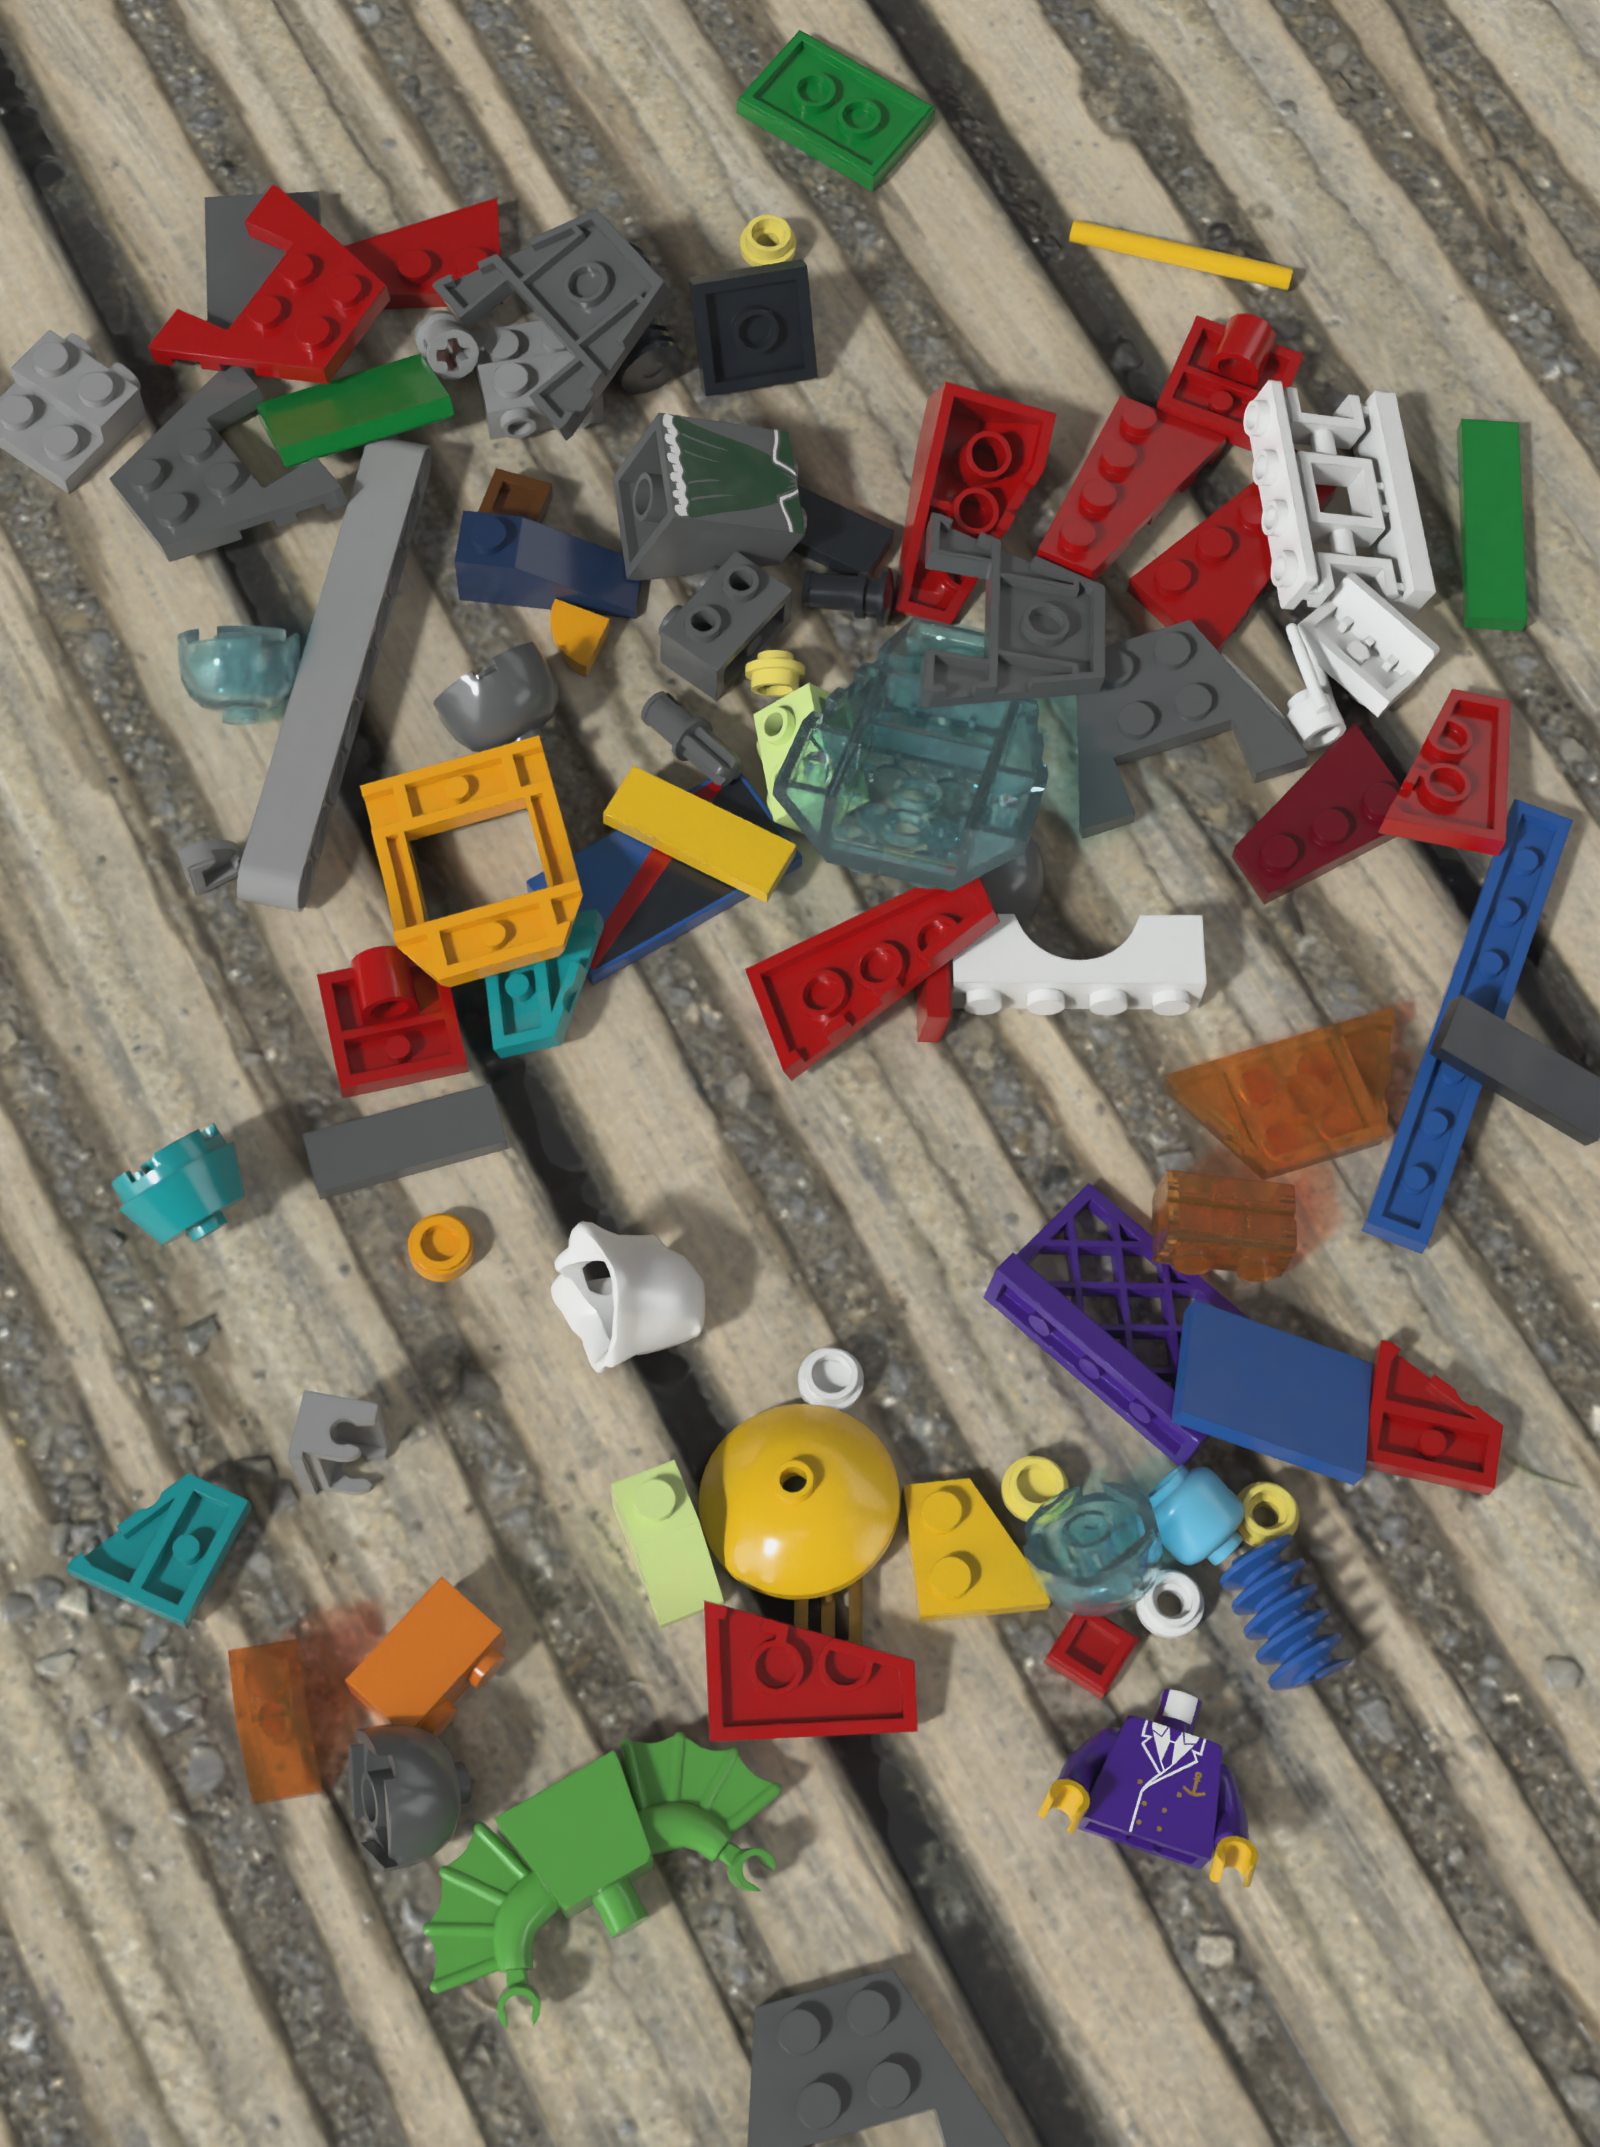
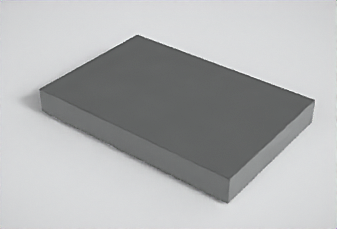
M318 191L286 193L321 225V205ZM265 194L205 197L207 322L225 330L230 328L286 254L285 251L254 239L248 234L244 221Z

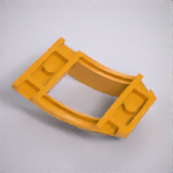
M539 735L360 785L372 827L371 832L388 898L395 943L398 949L440 985L453 987L559 957L562 954L573 927L583 893ZM527 808L548 888L429 921L410 841Z

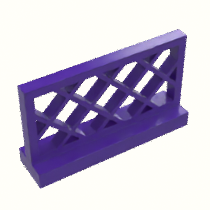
M1090 1183L1017 1254L1012 1253L996 1268L983 1297L1177 1466L1181 1464L1186 1466L1211 1436L1171 1422L1179 1361L1178 1340H1181L1183 1326L1176 1325L1173 1298H1193L1199 1302L1250 1319ZM1087 1208L1107 1225L1109 1241L1076 1240L1074 1220ZM1064 1231V1240H1054ZM1039 1254L1066 1255L1069 1281H1047L1029 1264ZM1078 1255L1111 1256L1114 1282L1081 1281ZM1123 1256H1144L1156 1266L1158 1283L1126 1282ZM1083 1296L1115 1297L1118 1324H1097L1085 1314ZM1128 1297L1160 1298L1163 1325L1131 1324ZM1133 1339H1165L1169 1367H1147L1135 1356Z

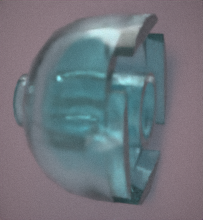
M230 625L217 626V635L213 639L199 641V628L185 631L177 636V664L180 681L188 696L200 707L210 711L221 712L222 723L229 725L259 723V712L278 708L291 695L300 665V635L295 633L286 639L285 629Z
M1102 1482L1104 1492H1094L1083 1495L1080 1486L1069 1488L1045 1501L1028 1519L1024 1529L1027 1543L1023 1548L1031 1575L1039 1589L1061 1609L1079 1616L1102 1617L1127 1609L1140 1601L1153 1587L1163 1558L1162 1539L1151 1502L1135 1488L1116 1482Z

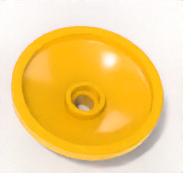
M791 1404L771 1408L748 1418L721 1441L711 1455L703 1473L698 1505L699 1517L706 1541L720 1565L732 1577L748 1588L764 1595L788 1600H804L838 1592L858 1581L876 1565L889 1547L895 1534L900 1514L901 1497L899 1481L893 1461L883 1443L866 1425L849 1414L834 1408L812 1404ZM800 1476L806 1479L807 1482L800 1491L788 1492L783 1489V1484L788 1478Z

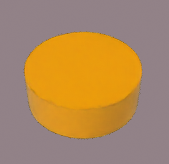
M436 1213L426 1216L413 1227L408 1238V1252L414 1269L428 1280L434 1282L452 1281L463 1275L472 1264L475 1252L472 1233L466 1223L454 1215Z

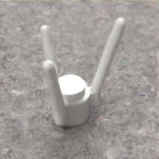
M1288 624L1286 632L1307 689L1298 692L1288 701L1289 712L1287 717L1280 712L1227 655L1221 654L1289 732L1298 739L1306 751L1322 749L1335 742L1344 734L1346 725L1336 706L1328 675L1321 667L1312 663L1296 624Z

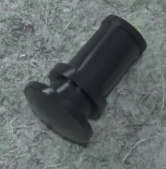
M884 567L880 579L871 578L869 571H860L858 576L806 571L802 588L803 608L814 607L854 612L856 619H865L867 614H875L878 627L885 628L895 598L894 576L891 568Z

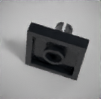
M803 259L688 277L701 388L705 396L818 378L808 270Z

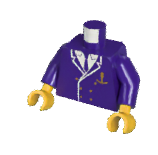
M1162 1690L1153 1722L1128 1715L1120 1728H1101L1066 1758L1057 1780L1050 1786L1038 1809V1816L1042 1819L1045 1818L1051 1808L1064 1811L1071 1821L1066 1830L1070 1834L1079 1829L1198 1870L1211 1859L1214 1847L1215 1854L1209 1877L1211 1881L1216 1883L1220 1882L1224 1867H1232L1243 1875V1887H1250L1259 1857L1256 1847L1249 1841L1247 1814L1234 1772L1222 1763V1746L1193 1735L1202 1701L1190 1694L1177 1690Z

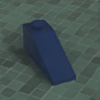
M463 510L455 556L459 600L551 610L554 600L558 599L599 615L636 619L642 580H627L623 554L525 517Z

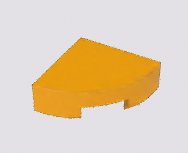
M555 599L550 614L551 634L554 644L563 656L567 666L580 675L587 677L611 630L610 618Z

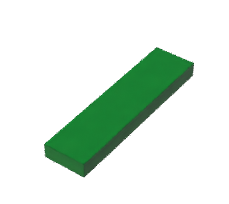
M1461 419L1457 429L1464 628L1523 631L1527 623L1519 422Z

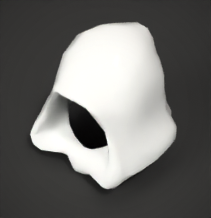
M584 1221L579 1222L570 1234L569 1247L563 1250L554 1261L555 1269L560 1275L554 1279L550 1290L553 1301L562 1311L568 1325L583 1341L590 1365L595 1372L603 1373L610 1367L613 1368L635 1355L649 1354L667 1349L700 1335L705 1320V1285L695 1266L687 1258L668 1249L658 1236L618 1235L604 1230L594 1223ZM592 1261H604L611 1277L586 1281L583 1267Z

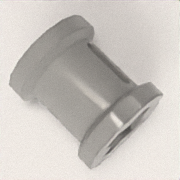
M443 310L430 312L416 326L414 335L416 347L422 354L426 355L427 362L435 374L443 379L456 380L472 372L478 362L479 350L477 342L465 330L462 322L456 319L451 312Z

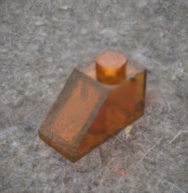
M299 1639L228 1650L235 1720L252 1803L258 1805L324 1793L308 1657Z

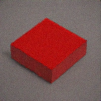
M949 961L917 985V1042L939 1043L940 1039H943L952 1018L951 964H949Z
M1081 1601L1043 1663L1102 1700L1139 1638Z

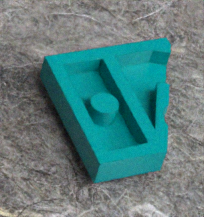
M597 909L577 913L565 950L559 957L485 977L493 1050L500 1058L562 1045L604 928L603 918Z
M187 1473L164 1490L154 1505L146 1509L137 1510L117 1525L119 1531L86 1556L81 1552L74 1557L66 1570L72 1577L188 1629L252 1506L249 1500Z

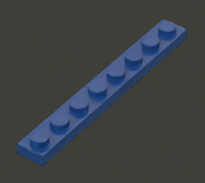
M1514 799L1509 808L1506 822V842L1499 856H1492L1364 1220L1362 1232L1420 1254L1428 1246L1482 1088L1480 1083L1429 1054L1449 1001L1460 995L1505 1020L1564 848L1572 819Z

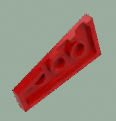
M1120 395L1039 546L1037 556L1095 581L1132 544L1134 536L1146 524L1151 525L1163 513L1165 505L1178 492L1183 493L1196 480L1198 472L1208 462L1212 464L1223 453L1227 437Z
M972 860L745 969L783 1072L791 1081L1000 922L981 875Z

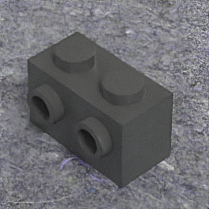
M735 551L721 567L714 565L704 574L698 584L696 594L683 607L681 605L674 606L664 617L659 627L661 663L717 702L743 674L745 665L755 660L758 653L764 651L791 622L793 590Z

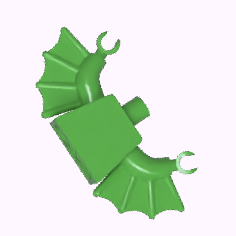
M676 1732L674 1736L656 1743L634 1742L625 1738L620 1743V1749L631 1793L619 1759L614 1750L495 1817L503 1839L514 1853L484 1822L476 1823L467 1849L449 1865L440 1868L442 1898L432 1920L423 1926V1933L430 1937L436 1955L434 1978L430 1983L431 1992L436 1994L442 1993L497 1971L506 1973L507 1987L503 1989L497 2005L499 2021L504 2027L508 2028V2012L505 2004L514 1995H524L532 2002V2022L534 2025L540 2015L541 1999L534 1986L528 1984L527 1971L533 1969V1943L536 1933L559 1910L569 1919L592 1905L595 1906L612 1939L626 1934L645 1922L650 1916L631 1883L654 1869L652 1855L684 1847L695 1850L713 1863L717 1859L727 1865L729 1880L734 1887L742 1891H761L757 1886L744 1878L742 1872L745 1860L753 1856L769 1870H776L774 1858L769 1852L761 1848L741 1849L731 1842V1839L738 1829L781 1794V1784L777 1782L772 1783L755 1776L744 1765L739 1757L740 1751L736 1747L716 1751L702 1748L688 1739L683 1732Z

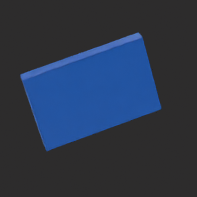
M1194 1300L1184 1311L1171 1422L1354 1486L1365 1476L1373 1363Z

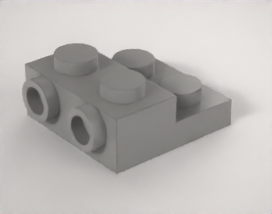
M541 320L469 331L477 342L479 350L475 371L490 440L505 437L518 439L527 437L532 433L556 430L538 410L529 395L575 357ZM603 392L578 429L584 428L589 424L604 422Z
M48 330L11 367L15 383L0 396V448L70 494L146 417L140 394V382L127 367L120 363H114L110 368H107L98 362L94 350L80 336L70 333L63 339L53 331Z

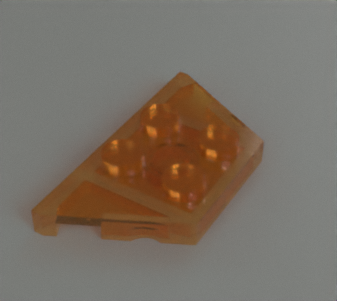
M1391 1007L1166 1074L1163 1087L1165 1092L1262 1180L1378 1146L1383 1142L1387 1131L1388 1106L1386 1104V1093L1391 1077L1392 1061H1389L1391 1032L1395 1024V1014Z

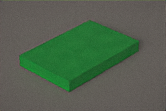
M799 30L737 99L736 113L873 192L933 123L936 107Z
M421 353L332 380L329 384H318L255 404L264 430L282 463L288 468L306 463L314 457L322 458L455 415L450 395Z

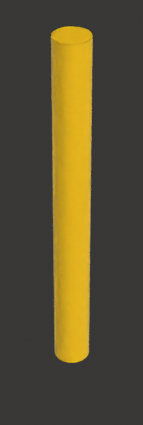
M1076 219L1073 220L1069 242L1286 291H1288L1293 273V268Z

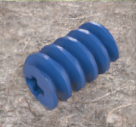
M1291 1534L1271 1539L1240 1555L1232 1561V1565L1219 1580L1222 1589L1225 1591L1243 1590L1231 1605L1236 1615L1256 1614L1243 1630L1245 1637L1249 1640L1269 1639L1257 1651L1255 1657L1261 1665L1281 1664L1267 1681L1273 1690L1304 1687L1339 1671L1353 1661V1658L1332 1660L1329 1655L1343 1640L1341 1633L1319 1635L1317 1627L1331 1614L1329 1609L1307 1610L1304 1604L1318 1590L1316 1583L1295 1585L1292 1580L1306 1565L1304 1558L1282 1560L1280 1553L1294 1540Z

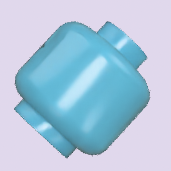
M1183 1464L1179 1465L1167 1474L1144 1499V1502L1150 1507L1145 1517V1526L1169 1553L1183 1565L1192 1566L1207 1558L1216 1566L1225 1560L1243 1541V1537L1236 1529L1242 1523L1245 1507L1220 1478L1207 1467L1199 1466L1188 1470Z

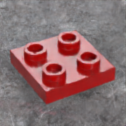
M1248 313L1236 314L1230 317L1226 326L1197 315L1158 400L1156 410L1227 437V443L1252 452L1250 437L1245 433L1243 425L1247 405L1255 399L1268 380L1281 381L1283 391L1286 387H1292L1301 367L1304 354L1275 344L1276 333L1267 321L1256 315Z
M387 945L367 949L352 959L351 968L317 974L343 1098L469 1072L451 988L440 985L398 949L397 946Z

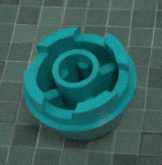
M215 1123L205 1128L203 1132L197 1129L152 1154L153 1157L140 1166V1171L133 1175L130 1170L124 1172L111 1183L123 1203L119 1211L162 1246L186 1234H189L193 1242L206 1237L227 1224L228 1221L223 1212L246 1197L234 1142L227 1144Z

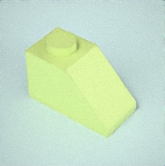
M675 1459L611 1483L613 1509L660 1629L704 1612V1600L721 1605L724 1604L699 1519Z

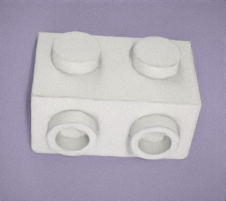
M1355 573L1348 574L1340 582L1330 598L1297 625L1312 663L1321 667L1344 687L1356 702L1364 705L1377 717L1415 684L1440 651L1439 646Z

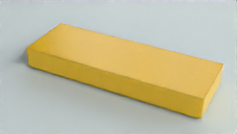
M634 765L603 812L604 824L765 903L769 901L796 855V844Z

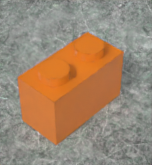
M441 1576L345 1679V1682L351 1694L382 1723L411 1725L439 1736L458 1711L452 1704L471 1684L476 1689L484 1686L503 1664L505 1657L500 1653L506 1646L503 1630Z

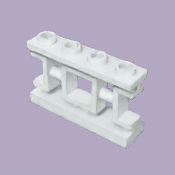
M1268 380L1255 399L1247 405L1243 425L1245 433L1250 437L1254 459L1252 475L1255 484L1259 487L1263 509L1261 525L1264 534L1268 536L1272 558L1271 580L1273 585L1277 587L1281 609L1294 610L1302 600H1307L1308 607L1318 608L1335 589L1334 584L1339 585L1348 574L1355 573L1410 621L1435 594L1436 589L1396 393L1374 390L1364 404L1360 403L1358 395L1349 394L1334 412L1333 416L1301 413L1297 388L1286 387L1283 391L1281 381ZM1293 443L1311 445L1312 452L1298 451L1295 454ZM1353 447L1354 457L1337 455L1336 448L1350 450ZM1315 484L1347 487L1352 516L1320 512ZM1312 542L1330 544L1332 553L1317 552L1314 555ZM1372 545L1374 558L1357 556L1355 547L1369 548Z

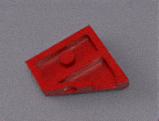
M1381 1340L1376 1347L1372 1370L1365 1468L1489 1496L1496 1485L1504 1425L1478 1406H1472L1462 1401L1456 1390L1434 1374L1430 1379L1398 1355L1401 1349L1394 1343Z

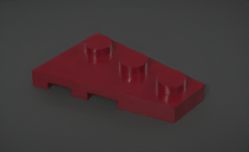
M1354 722L1235 845L1231 857L1265 905L1396 838L1397 836L1381 834L1378 831L1401 786Z

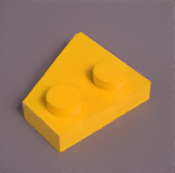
M970 1478L903 1485L902 1499L919 1623L1048 1609L1050 1605L1049 1592Z

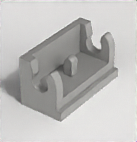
M304 1390L288 1453V1458L303 1493L317 1495V1491L320 1489L348 1495H363L373 1489L372 1483L362 1477L352 1479L346 1476L344 1465L346 1462L354 1461L360 1457L365 1458L367 1461L387 1460L391 1442L379 1403Z

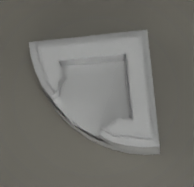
M223 839L206 840L177 850L185 877L195 895H201L238 877L243 852L232 841Z

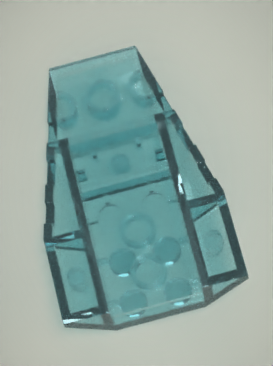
M913 617L879 648L878 657L874 663L864 662L855 671L851 685L846 689L838 687L827 697L825 709L821 713L812 711L803 719L774 782L772 795L827 863L847 867L849 870L859 874H878L909 881L912 885L919 888H939L954 891L1026 852L1049 776L1047 764L1043 763L1042 759L1044 741L1042 733L1038 732L1039 708L1038 701L1034 699L932 708L920 707V667L926 648L984 658V633Z

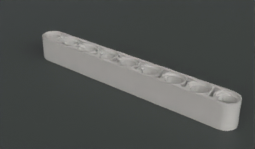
M388 437L365 445L241 859L237 878V898L240 901L297 912L303 911L306 906L426 492L432 459L430 445Z

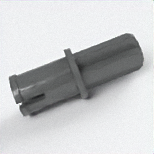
M660 691L648 699L641 711V719L647 726L652 727L672 745L673 755L677 759L690 761L718 786H727L733 779H738L742 773L740 756L713 733L712 724L703 717L695 718L669 692Z

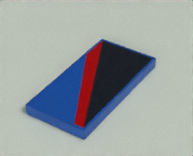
M742 773L738 779H733L724 787L718 786L708 779L687 791L792 842L782 827L773 821L771 812ZM617 830L573 855L583 893L578 912L597 909L604 923V928L586 977L593 986L751 895ZM797 848L796 855L783 877L802 866L803 856ZM544 871L526 881L529 893L548 888Z

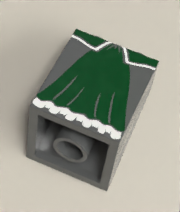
M658 413L612 477L627 580L640 581L706 573L714 565L721 567L735 551L759 567L780 565L797 543L801 542L807 528V515L804 508L801 507L797 486L798 462L792 456L789 432Z

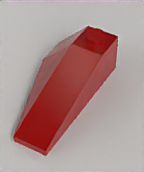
M945 382L928 398L915 453L892 612L947 627L952 624L979 578L925 568L926 531L932 512L953 519L951 528L975 539H978L980 533L983 532L1000 540L1016 518L1017 511L1045 469L1056 413L950 382Z

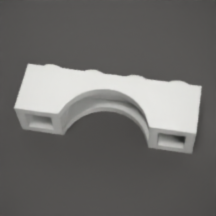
M997 914L1000 920L997 925L949 961V964H951L952 1008H964L968 1013L976 1015L993 1014L1001 1009H1027L1029 1012L1037 1015H1052L1064 1009H1090L1091 1012L1098 1015H1116L1127 1009H1153L1156 1014L1174 1016L1189 1010H1197L1207 985L1202 915H1139L1137 923L1128 939L1111 953L1094 959L1071 960L1050 954L1037 946L1025 934L1015 914Z

